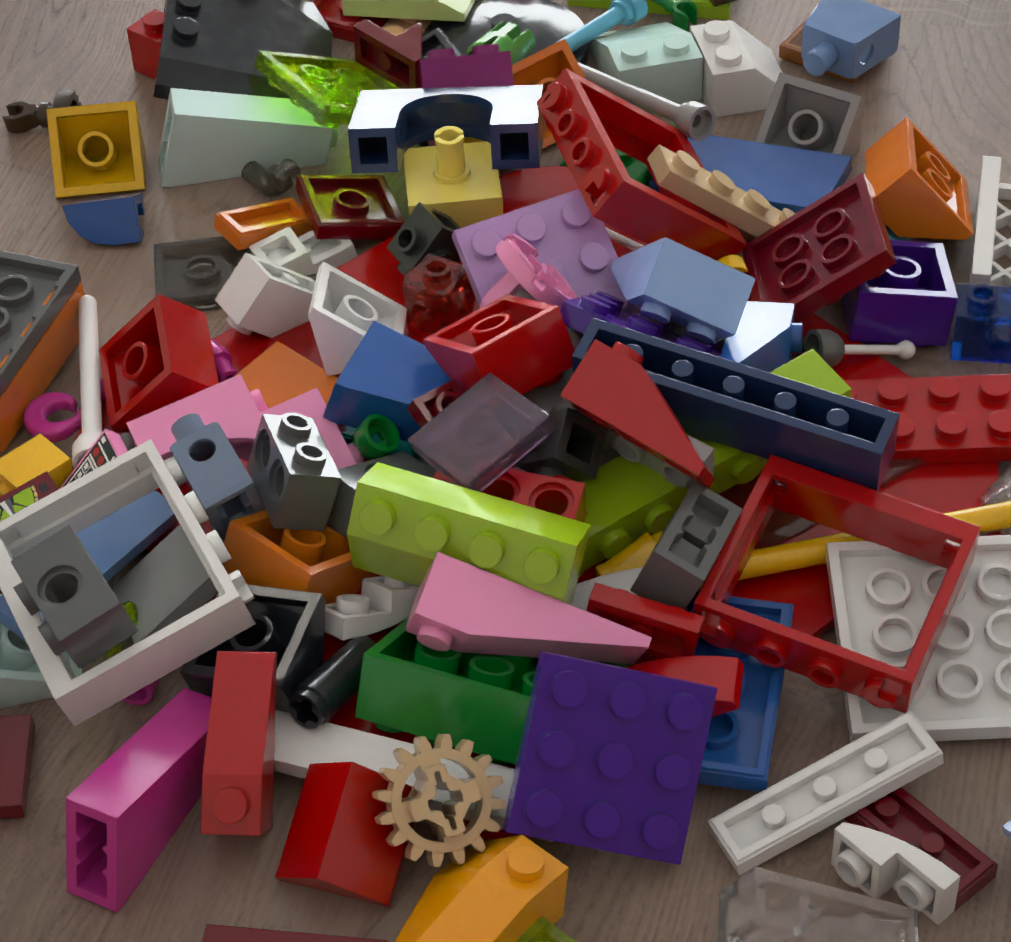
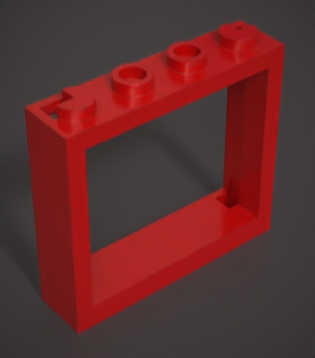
M567 68L560 73L554 82L547 86L546 92L536 103L592 217L646 244L666 237L716 261L724 256L738 255L747 245L738 227L658 185L647 158L659 144L674 153L678 150L686 152L697 161L700 167L704 168L687 136L681 131ZM615 148L646 164L661 193L630 178ZM603 192H604L606 195H605V196L601 199V201L598 203L597 199H598V198L603 194Z
M771 454L694 602V613L705 616L700 637L715 647H728L755 657L760 663L768 667L787 669L810 678L819 686L838 688L864 698L875 707L882 709L891 708L905 714L908 712L974 560L981 527ZM779 481L788 484V487L785 486V485L779 484ZM774 509L947 568L904 669L727 605ZM947 540L959 543L961 545L960 547L956 546L954 544L948 543Z

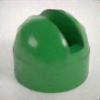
M381 414L369 415L357 426L353 434L354 447H357L363 458L369 460L389 455L397 448L400 440L395 424ZM376 434L381 439V442L378 444L371 439Z

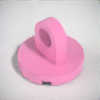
M508 234L495 246L496 253L508 272L487 292L479 308L490 304L506 294L515 295L522 288L537 301L559 306V309H561L564 301L577 298V295L554 266L551 267L544 262L541 264L536 259L539 254L535 247L516 234Z

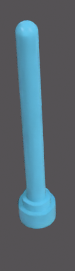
M612 0L609 10L564 38L571 51L574 52L617 24L630 26L644 18L648 12L646 0Z

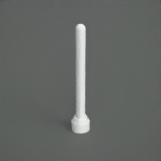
M91 295L82 296L78 302L82 433L72 445V465L74 469L102 433L97 301Z

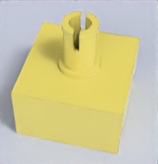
M445 126L437 129L434 133L436 146L409 148L404 153L403 161L409 215L420 202L450 216L462 228L503 214L498 169L492 170L491 144L487 141L463 143V130L455 126Z

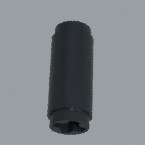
M360 636L347 641L294 689L292 696L288 700V710L292 718L299 725L308 729H314L319 725L327 723L359 692L363 655L376 642L368 637Z

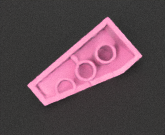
M440 552L436 554L417 589L405 631L417 635L416 638L421 644L438 651L452 649L457 652L537 658H539L540 651L594 662L634 664L649 648L652 639L650 636Z

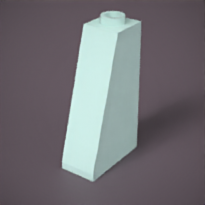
M170 88L158 156L162 187L171 188L326 164L329 147H335L337 144L338 123L331 118L328 102Z

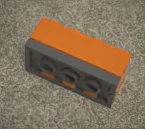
M0 250V452L5 451L24 423V411L29 403L36 397L43 395L79 342L78 302L84 296V290L78 265Z

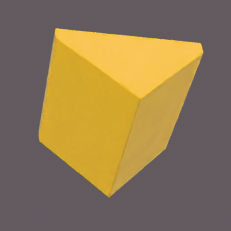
M135 100L46 109L55 196L57 199L146 190V151Z

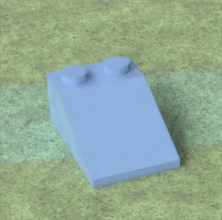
M666 237L614 259L611 266V271L626 301L641 307L640 314L642 316L664 324L669 323V321L686 327V335L708 344H713L715 341L736 334L756 279Z

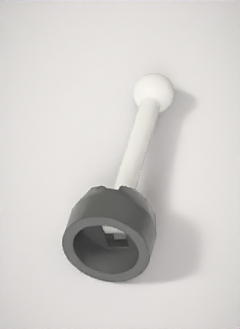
M828 329L809 330L802 344V354L814 349L831 368L837 366L843 360L844 354L897 355L903 360H908L916 352L915 345L909 340H903L897 345L844 344L843 339L837 333Z

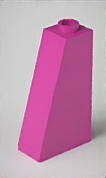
M188 688L182 689L66 797L67 892L114 912H118L125 905L202 795V772L212 697Z

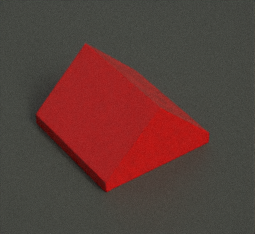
M352 761L309 764L275 878L280 881L390 908L408 842L405 841L395 847L390 846L386 839L394 829L392 824H376L374 817L387 809L386 802L372 798V792L387 790L389 782L383 779L378 772ZM404 785L402 798L409 795L412 786ZM414 822L408 823L413 829Z

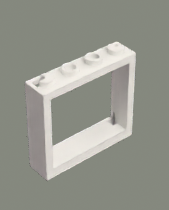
M151 439L0 522V589L54 700L74 726L256 624L245 605L255 598L239 570L228 575L222 564L232 558L216 529L205 535L200 524L209 520L200 501L194 491L183 496L178 486L187 482L185 475L174 456L163 461ZM160 488L220 596L76 677L64 652L56 656L37 627L46 622L41 611L31 616L16 594L13 587L21 583L22 580L10 561L69 524L74 532L78 533Z

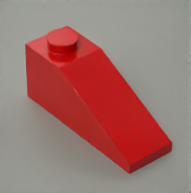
M595 339L560 396L582 415L710 488L715 478L658 387L642 367L641 363L644 358L621 342L616 341L611 348Z
M217 651L202 772L201 834L261 836L273 828L277 652Z

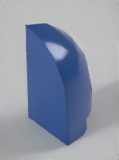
M143 193L98 198L62 206L67 221L81 237L95 244H128L141 242L144 237V230L140 228L139 216L145 215Z

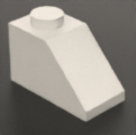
M245 253L215 301L228 314L226 318L228 324L245 335H251L254 331L273 338L309 321L308 312L315 281L310 277Z

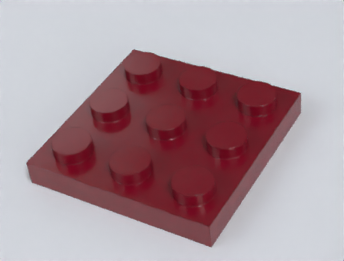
M864 173L859 174L756 237L742 249L744 262L748 270L747 275L756 278L751 290L753 302L795 304L794 322L798 323L825 305L836 303L845 293L867 280H874L880 277L889 267L897 263L873 185Z

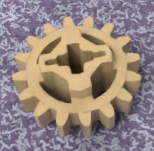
M438 734L434 748H432L425 736H418L414 738L415 753L411 754L403 748H396L393 751L395 760L399 764L396 769L380 767L378 774L389 782L387 790L372 792V798L386 802L387 810L378 814L374 819L376 824H392L394 829L386 839L390 846L395 847L405 841L408 842L405 858L416 862L424 850H426L428 865L440 867L444 859V853L447 852L453 863L462 864L465 862L463 847L468 846L475 851L483 852L486 846L480 837L483 830L499 831L500 826L490 818L492 810L506 808V801L493 798L492 789L498 787L504 781L502 776L486 775L484 770L492 761L489 754H481L474 758L470 757L474 742L462 739L455 749H452L450 734ZM440 758L458 764L467 772L469 777L456 779L449 775L446 765L441 763ZM414 772L416 781L409 795L402 798L404 785L410 774ZM435 787L439 790H447L450 794V799L442 803L443 813L441 810L430 809L428 806V800L436 796ZM476 802L473 816L465 827L463 819L470 804ZM424 821L430 824L433 835H437L438 841H431L421 837L408 823Z

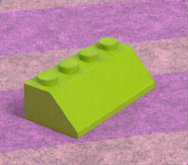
M377 462L357 481L347 538L353 567L418 587L436 554L440 552L572 605L591 524Z

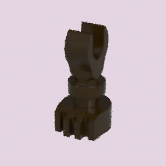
M75 89L62 90L57 93L53 105L51 102H41L37 106L23 101L8 104L6 107L9 116H2L7 131L11 133H21L36 128L39 125L42 128H48L46 109L81 106V102H79V96L76 95Z

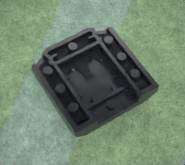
M165 0V13L153 97L168 100L170 88L326 102L330 89L332 32L313 2L303 0Z

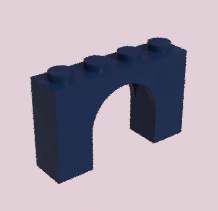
M543 85L361 90L348 127L352 174L399 172L404 153L416 144L433 140L436 130L445 126L458 127L463 130L464 137L490 143L492 170L540 168L545 119L536 102L544 94Z

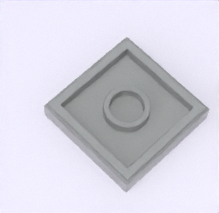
M181 525L177 526L120 579L112 589L138 629V632L131 636L134 644L202 607L218 593Z

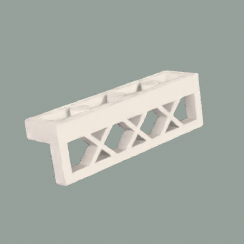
M983 155L977 196L967 310L1011 315V297L989 295L990 291L1002 285L1011 291V267L1004 269L994 261L1004 255L1011 259V238L1006 239L997 232V230L1007 225L1011 228V210L998 202V199L1011 200V184L999 183L1002 157Z

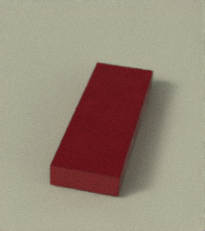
M902 787L844 818L849 824L867 827L905 841L931 855L960 875L954 911L996 877L998 864Z

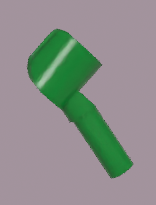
M652 0L672 14L673 25L689 31V22L694 25L697 24V8L693 1Z

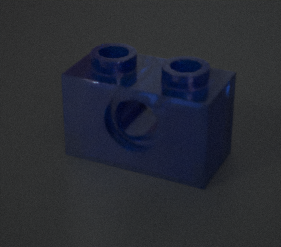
M956 283L958 300L951 325L950 360L1011 364V287Z

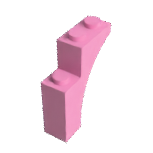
M241 374L126 423L135 446L137 447L151 439L164 461L173 456L169 449L176 442L171 432L172 425L185 415L198 414L205 426L212 422H218L238 457L248 462L262 414L283 415L292 412L313 418L338 470L365 462L364 458L360 455L361 452L357 447H354L353 442L346 444L341 434L347 431L346 425L334 423L323 418L327 405L318 388L268 409L259 389L250 392Z

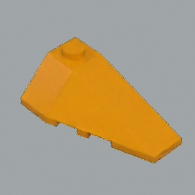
M524 835L484 841L486 849L483 852L475 851L469 847L465 850L464 863L456 864L451 861L433 876L394 942H534L564 916L569 867Z

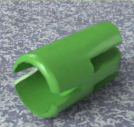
M502 21L468 48L466 55L473 54V46L499 44L500 52L510 51L511 63L513 65L523 60L533 51L536 45L535 36L529 29L521 33L519 25L512 22L506 25L505 21Z

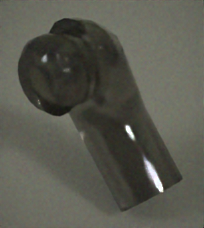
M288 158L283 159L279 165L274 164L268 169L256 161H250L241 172L243 180L270 198L279 197L294 186L293 182L297 180V175H301V169L298 164Z

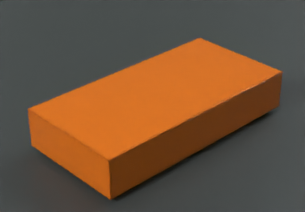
M292 197L219 212L215 214L214 228L237 250L249 248L248 246L287 227H290L297 237L312 230L304 208Z

